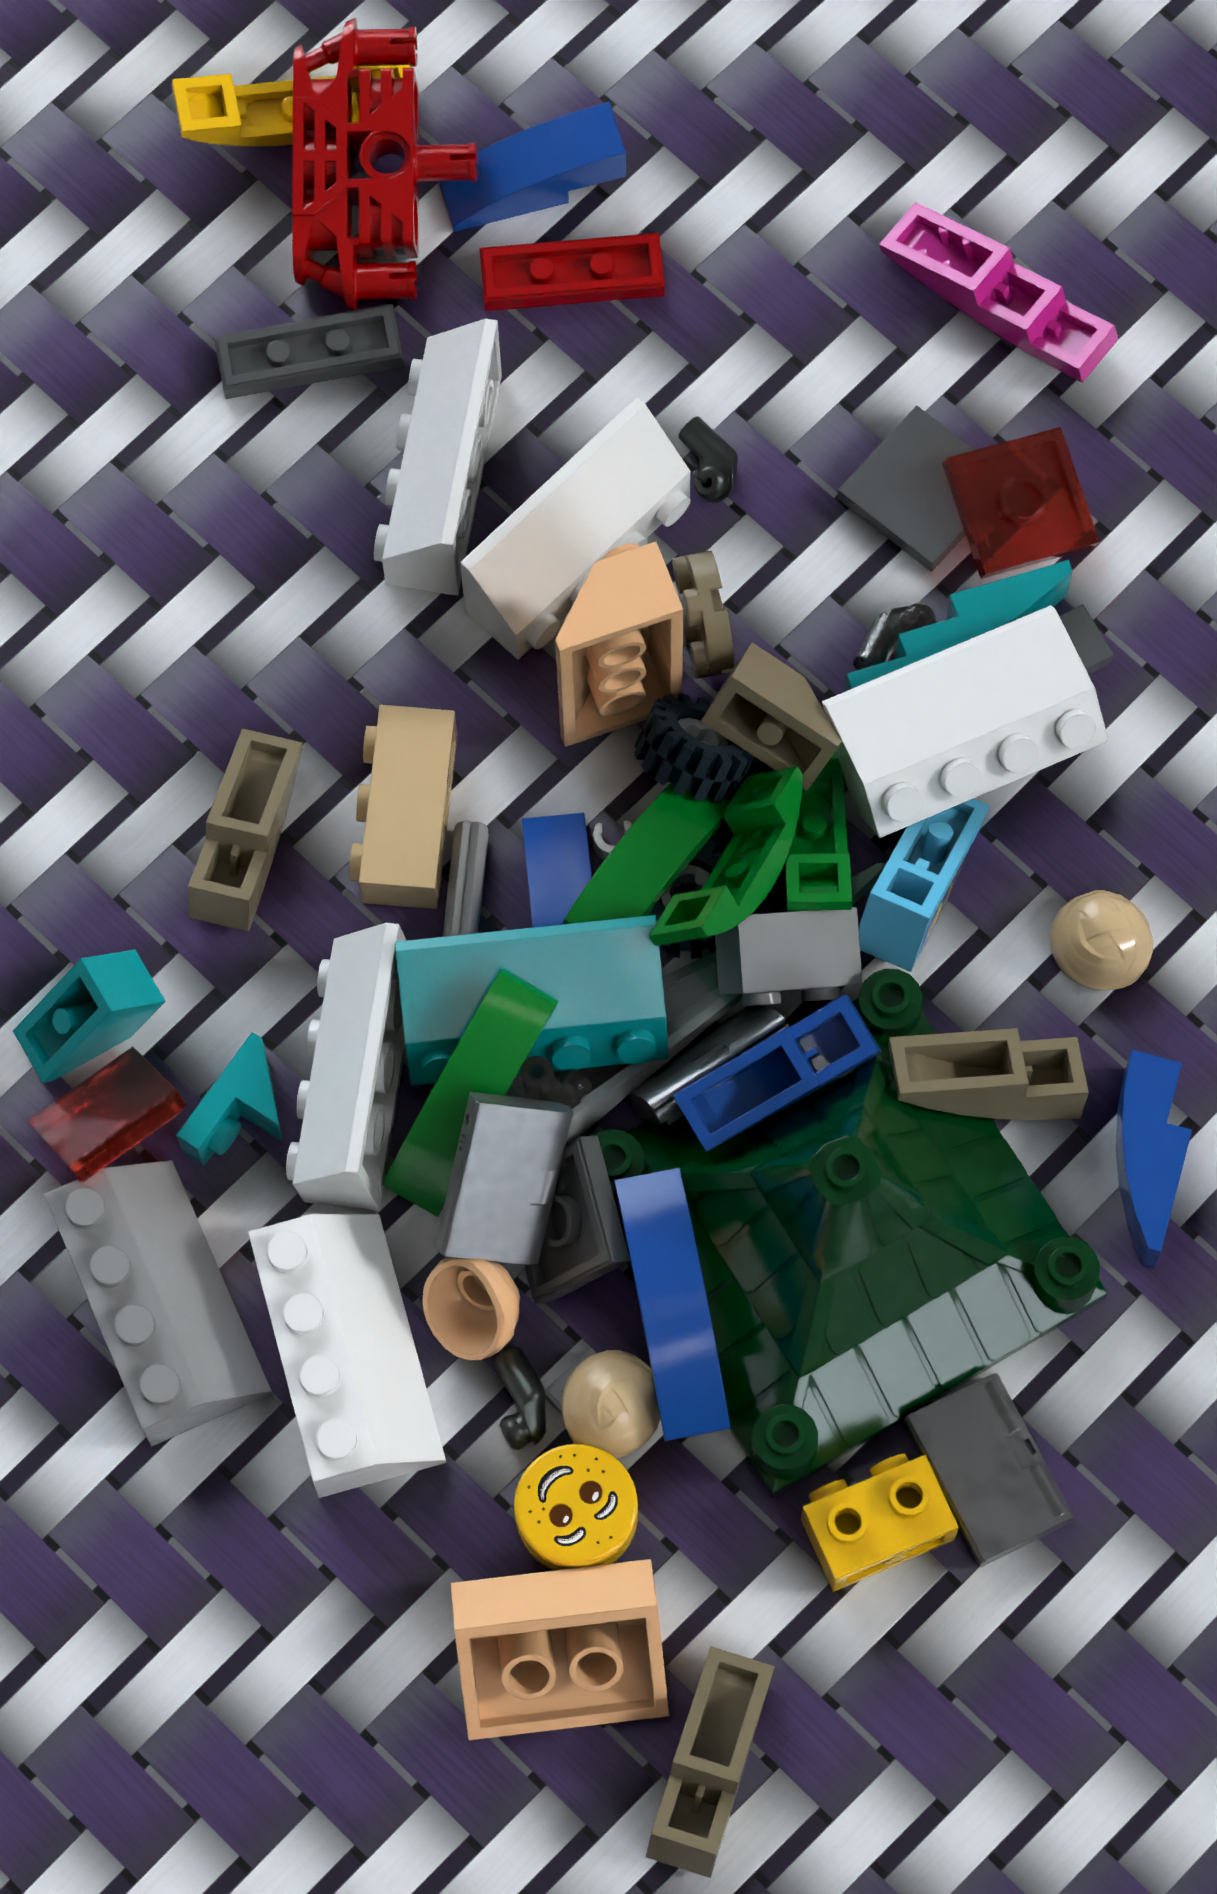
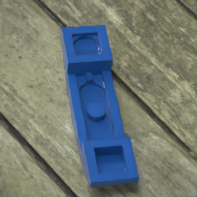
M675 1168L614 1180L652 1369V1379L664 1441L729 1430L730 1422L714 1332L680 1169Z

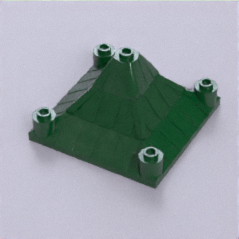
M882 969L872 973L864 980L858 998L852 1001L881 1049V1053L709 1152H706L685 1115L670 1125L665 1121L660 1125L647 1121L628 1132L607 1129L593 1135L599 1138L624 1239L625 1234L614 1180L675 1168L680 1169L714 1332L730 1422L729 1430L772 1498L901 1422L907 1415L931 1404L1103 1301L1108 1294L1099 1280L1100 1263L1095 1251L1086 1242L1075 1237H1069L992 1118L937 1111L898 1100L888 1046L889 1038L936 1034L922 1013L923 994L918 982L910 974L899 969ZM630 1261V1262H628V1263H626V1264L628 1265V1267L630 1268L631 1272L633 1273V1271H632V1266H631V1261Z

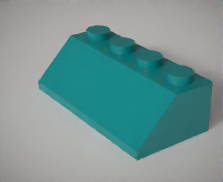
M656 915L396 941L398 979L411 1086L436 1084L501 969L559 1001L517 1075L560 1070L574 1071L581 1068L628 1063L640 1064L647 1061L669 1059L659 946H654L649 937L657 923Z

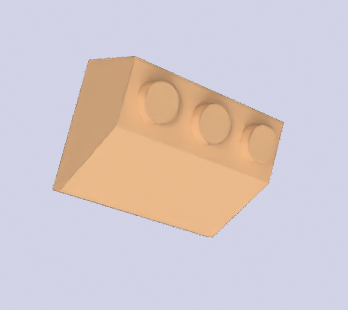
M651 1559L451 1583L454 1632L468 1740L669 1716L658 1603Z

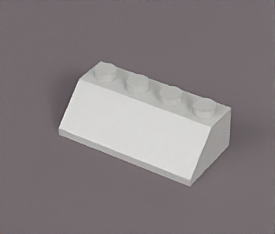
M485 318L427 337L423 360H412L408 380V395L415 396L412 414L402 413L397 433V450L404 451L401 469H390L386 486L385 504L393 506L389 525L379 524L374 546V561L383 563L386 585L459 595L462 580L460 562L467 554L502 377L498 320Z
M636 397L460 562L465 612L518 660L531 647L536 650L541 649L555 636L561 626L560 620L570 611L594 562L602 560L609 551L625 544L633 543L638 544L640 547L647 545L648 540L646 538L661 524L668 527L675 523L690 504V470L648 407L639 398Z
M1051 605L822 701L826 715L842 740L836 751L853 808L879 838L1109 741L1095 687L1056 609Z
M384 923L334 938L330 960L322 959L320 963L317 991L319 997H324L320 1020L313 1019L311 1021L307 1037V1054L309 1058L314 1059L310 1081H301L297 1095V1116L299 1119H303L300 1141L291 1142L286 1161L287 1179L293 1181L292 1185L305 1203L380 1210L384 1187L382 1183L386 1174L406 1051L395 942L406 941V938L399 924Z
M310 1214L248 1231L308 1465L318 1497H325L446 1463L380 1215Z

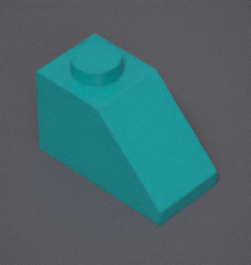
M135 949L80 958L17 1025L13 1033L41 1082H52L131 1038L166 1001Z

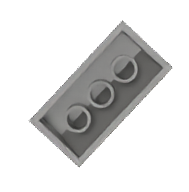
M172 1160L103 1168L44 1194L142 1430L151 1447L272 1394Z

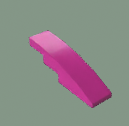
M917 202L912 205L879 244L881 252L930 290L979 324L1031 356L1081 383L1085 381L1118 341L1114 324L1067 302L1062 286L1015 264L1009 247Z

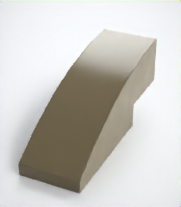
M242 728L207 818L206 840L188 884L189 918L249 932L283 828L302 754L303 742Z
M1018 1028L889 1038L888 1046L899 1101L937 1111L994 1119H1081L1089 1091L1077 1037L1020 1041Z
M710 1646L651 1831L646 1858L711 1878L775 1666Z

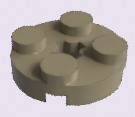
M712 551L672 558L677 591L679 595L683 594L685 609H683V640L685 646H690L691 660L696 679L731 673L732 668H734V651L727 608L723 609L718 590L723 587Z

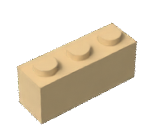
M379 705L377 726H366L363 762L373 764L370 785H359L356 806L357 822H366L363 844H352L349 865V880L359 882L362 902L364 904L438 910L458 735L456 716L453 710Z

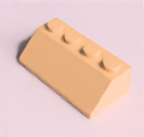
M656 541L641 547L633 543L616 547L609 551L602 560L594 562L555 639L560 735L564 747L646 720L658 698L662 700L664 695L672 694L677 699L679 693L682 694L683 607Z

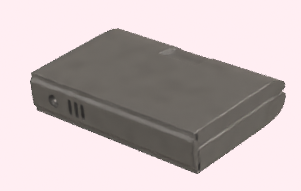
M759 1005L747 1006L683 1048L640 1086L630 1092L626 1099L638 1117L658 1125L664 1121L670 1125L684 1116L673 1097L675 1093L782 1029L789 1028V1025L786 1024L784 1017L773 1009Z
M470 1092L435 1247L440 1254L445 1257L483 1258L486 1261L538 1264L574 1112L571 1110V1107L552 1101Z
M998 1373L984 1377L904 1418L903 1423L920 1455H926L957 1525L979 1567H983L1074 1520V1514Z

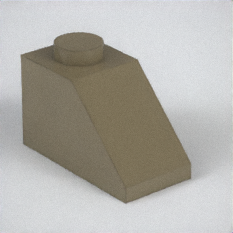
M751 642L733 668L701 722L774 770L798 766L803 774L802 788L806 791L842 742L806 678L753 642Z

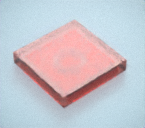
M1061 427L948 457L942 463L980 579L1091 549L1100 542Z
M132 1046L28 1120V1122L44 1144L81 1183L184 1111L187 1105L177 1089Z

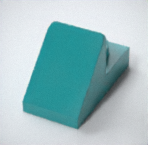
M253 1032L250 1033L176 1135L183 1154L203 1167L214 1152L218 1155H223L233 1144L241 1129V1123L238 1121L241 1116L276 1139L283 1141L267 1053L263 1039Z

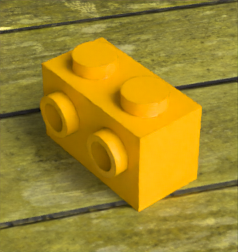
M905 1453L898 1454L871 1467L869 1470L872 1475L871 1478L848 1487L845 1479L837 1480L809 1494L811 1503L803 1506L801 1521L833 1592L955 1540L959 1527L926 1455L909 1461Z

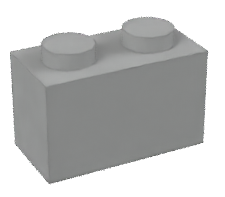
M852 907V910L753 914L734 928L715 935L719 994H742V1006L781 1003L780 991L801 989L802 1001L838 999L840 997V986L862 984L857 907Z

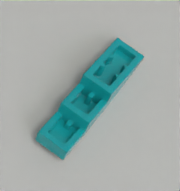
M1069 560L950 594L946 620L898 634L895 660L847 673L845 691L1050 605L1055 607L1068 594L1073 572Z

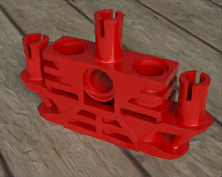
M356 18L345 23L342 33L322 42L321 47L307 54L304 53L302 44L295 47L293 57L292 258L295 283L304 286L307 278H310L320 283L322 288L343 297L346 307L354 311L357 310L358 300H417V287H415V283H417L416 261L358 263V259H375V250H383L386 259H397V249H404L407 258H418V182H477V169L475 166L477 165L476 142H470L469 144L418 145L419 89L414 68H403V78H395L392 68H381V78H373L370 68L359 69V66L410 65L411 67H417L418 55L415 54V50H418L416 27H409V29H358ZM338 62L337 75L334 79H311L310 72L328 63L333 65ZM353 93H359V123H353ZM353 150H360L359 158L365 178L353 179ZM396 154L404 158V163L400 169L393 173H379L374 169L377 160L384 155ZM353 205H359V237H352ZM315 251H338L340 269L333 266L326 267L313 261Z

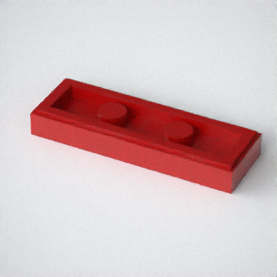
M659 233L479 248L485 311L665 296Z

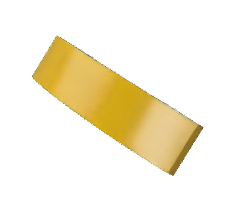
M359 66V69L370 68L373 78H381V68H392L395 78H403V68H410V66ZM232 73L172 79L173 96L182 138L229 146L292 145L293 80L234 86ZM336 76L318 77L311 79H334ZM353 93V123H359V93Z

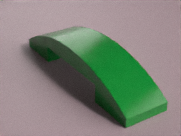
M835 751L807 791L802 788L797 827L784 864L787 911L852 910L844 775L837 751Z
M798 766L749 775L744 778L723 813V817L734 836L701 890L673 895L649 935L654 946L721 934L743 922L762 903L774 886L785 864L795 835L803 787V774Z
M670 783L616 844L565 916L562 925L651 916L655 903L711 837L717 839L727 828L728 824L723 817V813L732 799L727 800L723 798L722 802L713 803L706 796L704 802L694 800L692 792L685 791L683 796L673 792L675 785Z
M503 969L500 970L428 1096L392 1163L382 1186L436 1217L440 1215L444 1208L470 1092L503 1096L507 1094L559 1001Z

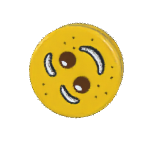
M568 1444L558 1446L543 1453L526 1468L516 1488L514 1513L517 1530L525 1548L539 1563L555 1571L614 1563L626 1551L634 1537L638 1522V1500L636 1488L630 1474L614 1456L594 1446Z

